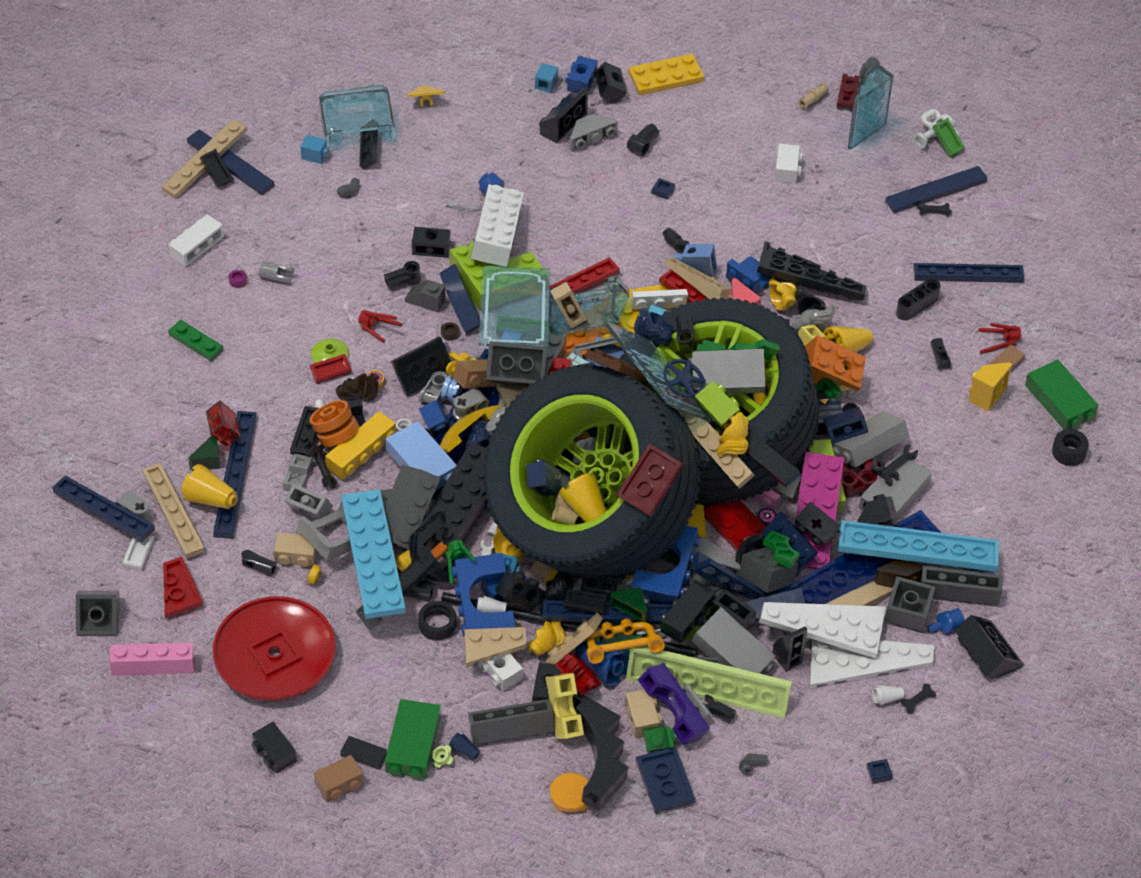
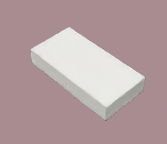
M149 535L143 542L134 537L132 538L122 562L124 568L142 571L153 545L154 536Z

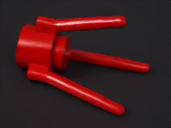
M362 310L358 318V323L362 324L361 329L368 331L381 342H385V339L369 328L371 326L374 327L377 320L394 325H402L401 322L395 321L397 319L396 316L374 313L367 310Z
M990 323V326L996 328L978 329L982 332L1003 333L1004 340L1008 341L980 350L981 354L1009 345H1016V341L1021 339V329L1017 325L1010 326Z

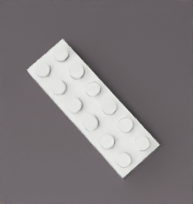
M488 185L471 259L507 267L523 192H519L516 189L502 188L499 185Z

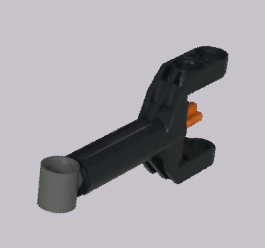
M442 511L433 514L410 535L409 552L411 564L399 574L403 598L423 579L450 582L448 565L442 569L438 563V560L448 551V546L440 542L430 551L427 546L423 545L445 525L447 518ZM363 605L356 611V614L367 629L374 628L382 621V617L365 619Z

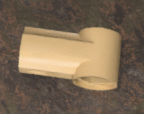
M558 493L555 498L552 520L562 525H574L578 514Z

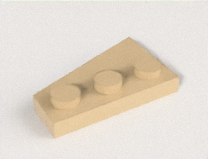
M597 612L587 622H583L573 635L570 633L566 636L559 647L557 645L554 646L547 653L549 657L545 662L556 664L567 653L594 633L603 619Z
M526 628L464 629L466 668L473 666L475 662L489 661L491 657L500 654L504 656L526 649Z

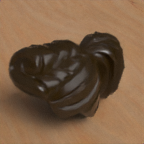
M363 373L354 379L348 378L344 380L343 384L337 386L336 394L339 399L346 400L349 398L356 400L361 397L364 400L371 401L377 397L378 379L380 376L371 373L367 377V374Z

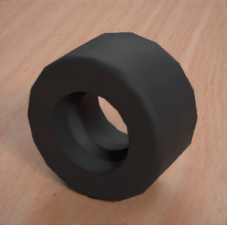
M1076 429L1062 430L1057 433L1054 439L1052 454L1061 464L1067 466L1079 465L1086 458L1089 441L1082 432ZM1066 446H1072V447H1074L1075 449H1070V448H1067Z

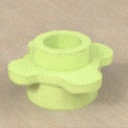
M439 746L432 751V757L435 760L433 764L436 768L453 763L454 759L451 757L450 752L452 749L450 746Z

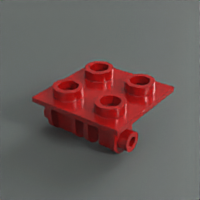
M567 653L563 660L555 664L561 674L574 673L576 690L581 695L601 685V682L576 653L573 655Z

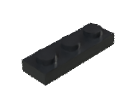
M371 120L360 129L359 166L364 170L377 162L378 123L374 120Z
M304 406L290 448L291 455L299 454L306 456V453L309 451L302 446L308 441L314 444L317 432L313 430L310 424V417L319 408Z

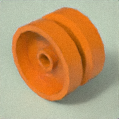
M344 400L325 404L310 417V424L313 430L317 432L320 443L326 447L335 446L347 441L359 429L355 416L352 415L348 403Z

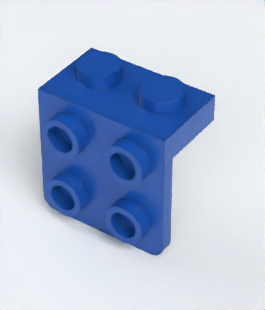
M751 256L747 257L740 264L733 259L727 262L726 278L731 281L734 278L738 279L756 294L769 284L773 276H764L758 273L759 261Z

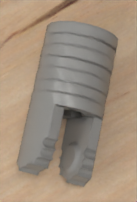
M262 261L259 268V277L291 284L292 279L281 276L280 273L293 274L295 268Z

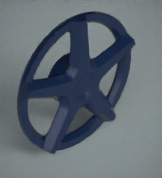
M674 359L669 361L664 367V380L667 386L676 394L683 397H695L704 389L706 379H704L699 368L691 363V360ZM681 363L685 364L681 371L672 364ZM668 368L676 374L675 379L670 382L667 379ZM691 368L696 371L699 378L690 375ZM692 382L701 383L700 389L696 393H693ZM673 386L685 387L688 394L677 391Z

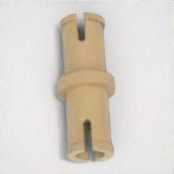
M821 83L817 88L808 91L806 96L798 100L799 106L802 109H806L812 103L818 102L820 97L829 92L828 86Z

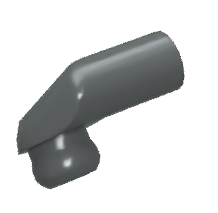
M352 178L350 184L338 187L337 194L341 197L353 196L358 189L360 180Z
M749 753L740 761L739 770L743 774H749L755 764L766 765L768 757L763 754Z

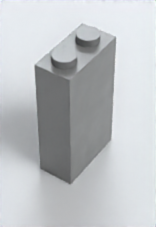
M764 349L692 352V358H689V360L702 372L704 379H706L705 387L713 380L716 385L720 383L727 391L725 394L765 393ZM691 368L690 370H693V376L699 378L696 371ZM691 383L694 393L700 389L701 383Z
M881 411L865 420L868 433L834 443L832 447L835 456L844 457V463L857 467L910 436L904 419Z
M906 460L894 470L899 473V480L896 481L894 478H890L893 480L892 486H888L885 483V478L882 479L879 476L861 496L859 509L863 510L867 502L874 500V496L884 494L885 497L892 496L897 518L899 519L930 484L932 472L912 460ZM898 519L886 522L884 524H886L887 526H893L898 521Z
M722 607L697 631L691 640L708 657H718L719 661H714L718 664L759 674L762 671L766 674L774 665L771 661L775 655Z

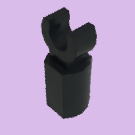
M706 694L704 701L709 703L704 704L713 715L731 723L736 715V710L719 701H714L711 695Z

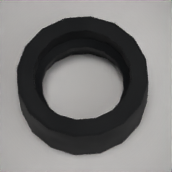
M443 601L426 603L419 611L418 616L421 633L426 638L432 640H443L451 636L456 629V612L449 603ZM432 614H443L449 618V623L442 627H432L426 623V618Z

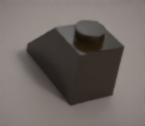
M897 559L877 568L874 582L877 585L893 588L896 577L920 582L922 568L915 561Z

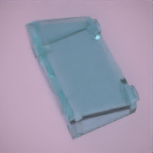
M376 85L327 91L319 96L320 119L324 139L327 140V147L339 145L343 141V134L378 130L379 137L383 139L396 138L390 95L386 86Z
M616 275L608 277V283H604L603 289L574 294L587 320L572 329L550 292L547 328L555 335L563 336L573 332L615 326V324L619 323L629 300L630 290Z

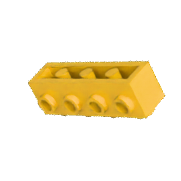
M380 411L359 427L356 434L336 446L325 456L327 468L342 480L348 475H352L361 464H365L374 453H378L386 444L387 437L396 433V423Z

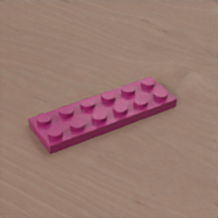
M805 452L796 517L811 501L835 521L844 457ZM818 524L817 526H814V525H813V528H814V529H815L816 527L820 528V525H819V524ZM806 533L803 534L818 552L805 568L828 571L832 541L824 549L822 546H816L810 540L811 537Z

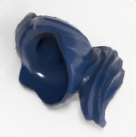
M641 308L634 323L635 334L640 338L648 337L650 341L661 346H668L673 340L671 334L672 325L666 324L661 315L654 312L649 313L648 308Z
M477 420L471 425V433L466 443V449L470 442L485 448L488 446L491 436L486 431L488 421Z

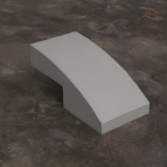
M299 454L293 455L289 463L288 473L283 481V489L290 490L293 484L304 488L313 457L309 458Z

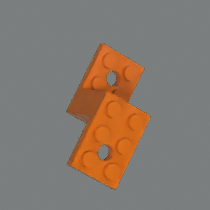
M819 335L805 345L815 384L823 377H826L855 391L861 388L866 357Z

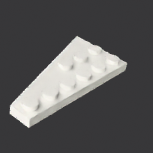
M764 602L759 623L791 633L806 626L807 638L875 658L878 652L886 606Z
M812 639L809 689L816 688L817 685L827 684V686L834 685L838 681L846 680L850 682L877 677L878 674L887 672L888 674H894L898 670L908 669L910 671L932 667L934 645L880 640L877 655L875 658Z

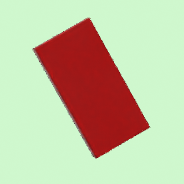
M345 354L311 364L309 367L316 384L349 374L352 371Z

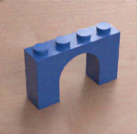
M685 525V531L681 532L680 538L675 540L673 547L670 546L668 548L680 558V562L674 570L665 574H656L636 569L631 589L640 587L644 599L673 604L675 599H680L685 589V583L690 581L691 570L689 569L690 565H693L695 548L700 546L701 536H698L697 527Z
M503 553L475 557V562L470 558L455 560L454 566L451 568L453 579H457V586H454L456 598L460 597L461 605H458L459 617H463L464 624H461L462 636H465L464 629L516 627L513 610L492 614L483 613L473 606L469 596L470 590L475 584L484 580L503 577L506 571Z

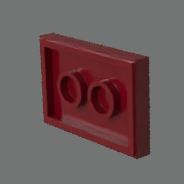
M649 443L616 496L651 517L684 464Z

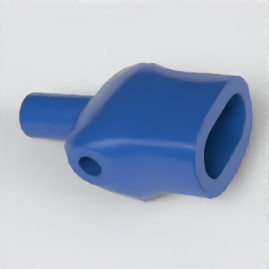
M959 608L944 611L937 615L936 623L927 626V630L929 633L941 629L945 635H950L965 621V618Z

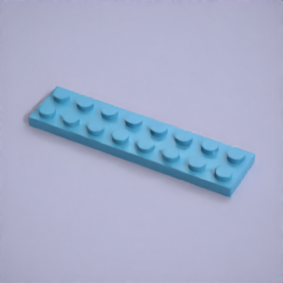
M380 489L341 495L365 619L406 613Z
M841 520L838 552L997 572L999 540Z

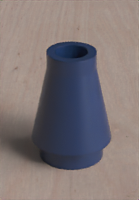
M458 732L448 745L452 748L453 752L468 757L473 761L481 751L464 734L461 735Z

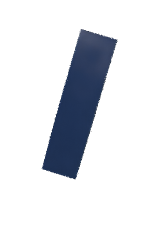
M456 264L441 271L439 274L443 285H445L449 300L464 332L468 334L482 326L483 324L476 312L477 309L470 297L472 295Z

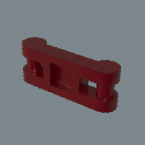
M843 73L836 108L847 107L849 110H854L860 76L855 75L852 77Z

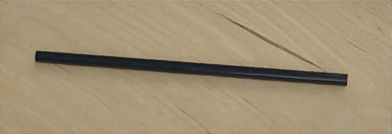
M447 592L442 593L441 601L461 605L460 597L456 598L455 594ZM470 598L471 603L477 609L478 599ZM506 606V611L513 610L514 618L539 624L545 623L543 621V614ZM561 621L563 629L575 632L582 624L581 622ZM664 641V651L689 657L696 656L697 648Z

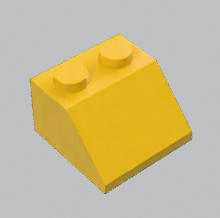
M1012 363L983 365L979 371L976 370L971 377L973 382L968 391L970 393L969 401L989 411L1007 389Z

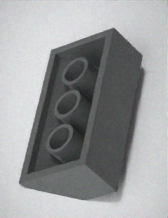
M402 465L384 507L393 547L403 551L409 550L410 535L420 527L440 477L421 469Z

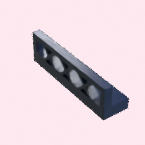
M700 551L693 554L692 571L719 588L726 589L743 602L764 596L762 589Z

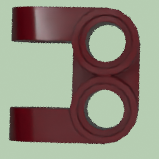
M872 458L860 465L861 471L859 474L846 470L845 463L843 462L841 483L845 497H852L856 492L863 495L877 480V475L872 474L870 471L871 466L874 465Z

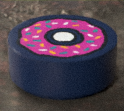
M763 508L758 512L757 518L767 527L777 514L773 509Z

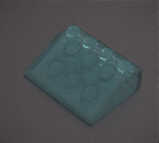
M879 64L867 70L854 98L848 141L849 150L883 128L887 123L894 75Z

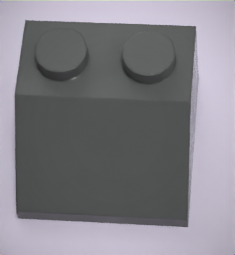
M79 590L77 592L76 635H117L120 613L119 591Z

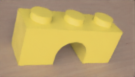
M574 673L546 677L549 700L553 710L556 739L584 735L581 714L575 712L572 701L573 695L577 694Z

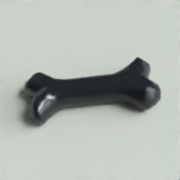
M920 202L917 205L921 216L928 212L943 213L947 216L952 213V210L949 209V203H945L942 206H933Z
M925 683L922 690L911 699H901V704L906 707L908 713H913L915 706L926 697H936V692L931 689L930 684Z

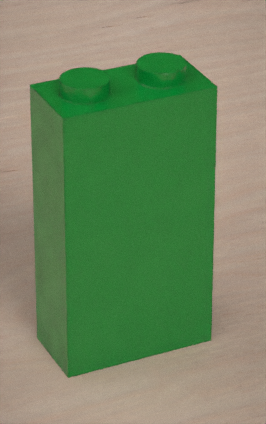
M1058 359L1027 374L1025 386L1063 430L1077 428L1080 424L1091 421L1096 417L1099 405Z
M400 699L385 758V773L395 776H410L414 779L427 778L441 719V705Z

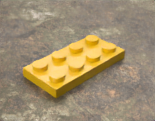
M693 53L628 67V73L638 95L704 82V75Z

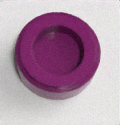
M234 270L228 276L229 284L234 288H241L247 283V275L242 270Z

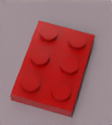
M738 500L739 502L736 503L734 501L730 502V504L725 502L721 505L713 503V505L704 509V518L736 551L745 538L754 534L759 535L766 528L741 500Z

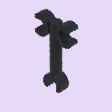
M310 441L306 442L302 447L309 451L306 453L307 457L311 458L314 456L323 476L321 480L323 486L327 487L330 485V488L335 487L337 480L330 475L324 461L325 456L328 454L323 452V449L326 447L322 444L317 446Z
M907 444L904 447L903 454L887 467H885L884 461L879 459L877 466L880 468L872 465L870 471L874 475H879L882 479L885 478L886 485L892 486L893 480L890 478L898 481L900 476L894 470L906 460L916 459L918 450L912 453L909 452L911 445Z

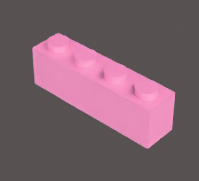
M193 642L111 645L110 667L112 676L194 673L195 653Z

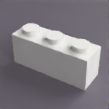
M206 214L168 244L170 257L184 267L188 266L224 237L223 225Z

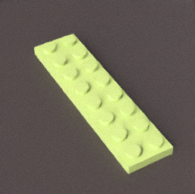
M647 646L630 649L626 680L639 683V677L647 668L665 663L679 685L683 688L688 683L699 698L704 699L705 695L708 694L716 702L719 701L724 704L785 718L792 681L664 650L659 653H653Z

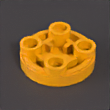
M564 773L556 777L550 786V798L555 809L560 812L586 810L588 806L581 800L583 788L588 783V780L577 773Z

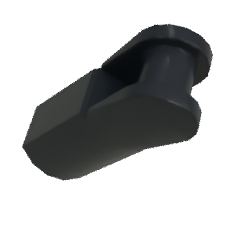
M933 339L930 344L937 368H950L951 361L943 339Z
M244 550L241 553L243 566L269 576L274 574L276 562L259 556L251 550Z

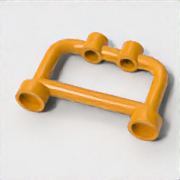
M630 619L622 620L618 626H612L611 623L605 622L601 625V629H596L594 633L586 638L588 645L587 657L594 664L600 663L604 659V653L648 645L651 652L659 653L665 646L662 637L656 635L651 624L646 622L632 623ZM637 630H645L648 634V637L604 645H596L594 640L603 636L606 639H610L615 634L620 633L631 635Z

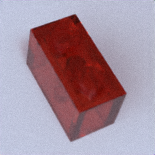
M221 400L206 410L210 434L225 447L231 442L236 441L240 436L235 412Z

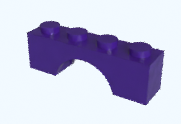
M665 663L647 668L639 677L638 681L648 696L662 700L672 710L675 716V725L672 730H674L683 745L700 740L710 729Z

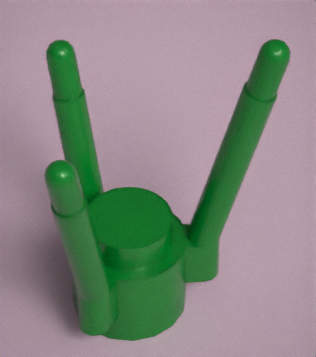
M462 540L452 541L448 545L449 551L445 552L451 584L454 583L451 568L453 567L452 559H464L468 556L473 562L476 561V558L466 548Z

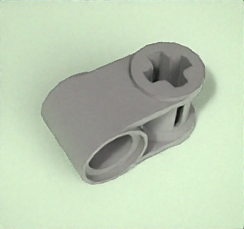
M440 371L432 375L420 392L419 402L429 404L437 400L442 403L441 391L448 377L446 373Z
M473 388L454 399L455 409L453 410V417L459 420L473 411L488 407L490 402L478 388Z
M129 490L114 502L149 522L151 521V515L148 512V502L137 496L133 491Z

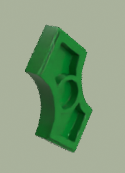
M764 339L751 344L736 342L728 349H764V359L766 360L771 359L780 351L778 344Z
M771 531L764 538L763 545L773 552V561L791 568L798 561L799 552L790 547L789 537Z

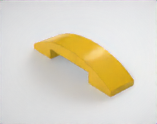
M501 406L482 408L463 416L445 434L440 447L445 453L450 452L462 442L458 435L477 419L489 420L493 412L501 408Z

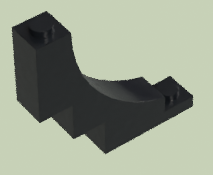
M577 691V694L573 695V707L577 714H581L583 732L591 745L595 760L594 772L583 788L581 801L587 806L600 811L627 779L629 767L618 761L623 753L625 741L614 735L619 729L621 716L584 694L581 695Z

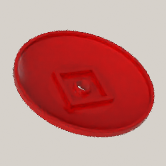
M284 596L259 598L236 608L220 624L213 641L214 664L223 681L233 690L244 696L264 701L290 699L309 691L326 676L335 657V636L326 617L312 605L299 599ZM275 650L280 652L277 656L270 655V652Z

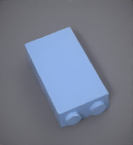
M418 421L386 438V451L400 467L405 465L440 477L435 492L446 484L456 467L452 459Z

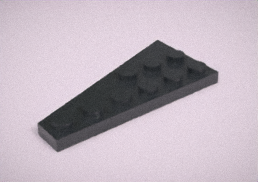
M764 242L757 269L758 273L764 276L777 277L782 281H792L798 285L814 287L816 290L829 291L835 295L847 296L853 300H864L866 285L848 277L842 279L832 270H829V272L824 271L819 264L799 255L791 256L785 252V249L779 247L777 250L770 246L771 243Z

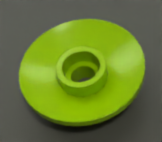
M332 338L317 342L311 350V357L314 363L343 354L348 359L349 355L345 343Z

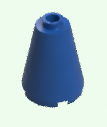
M586 639L575 647L576 655L604 684L615 686L621 682L619 679L623 674L627 675L630 655L627 649L604 653V659L600 663L594 664L587 657L588 645ZM595 641L596 645H604V644H606V643H602V642Z

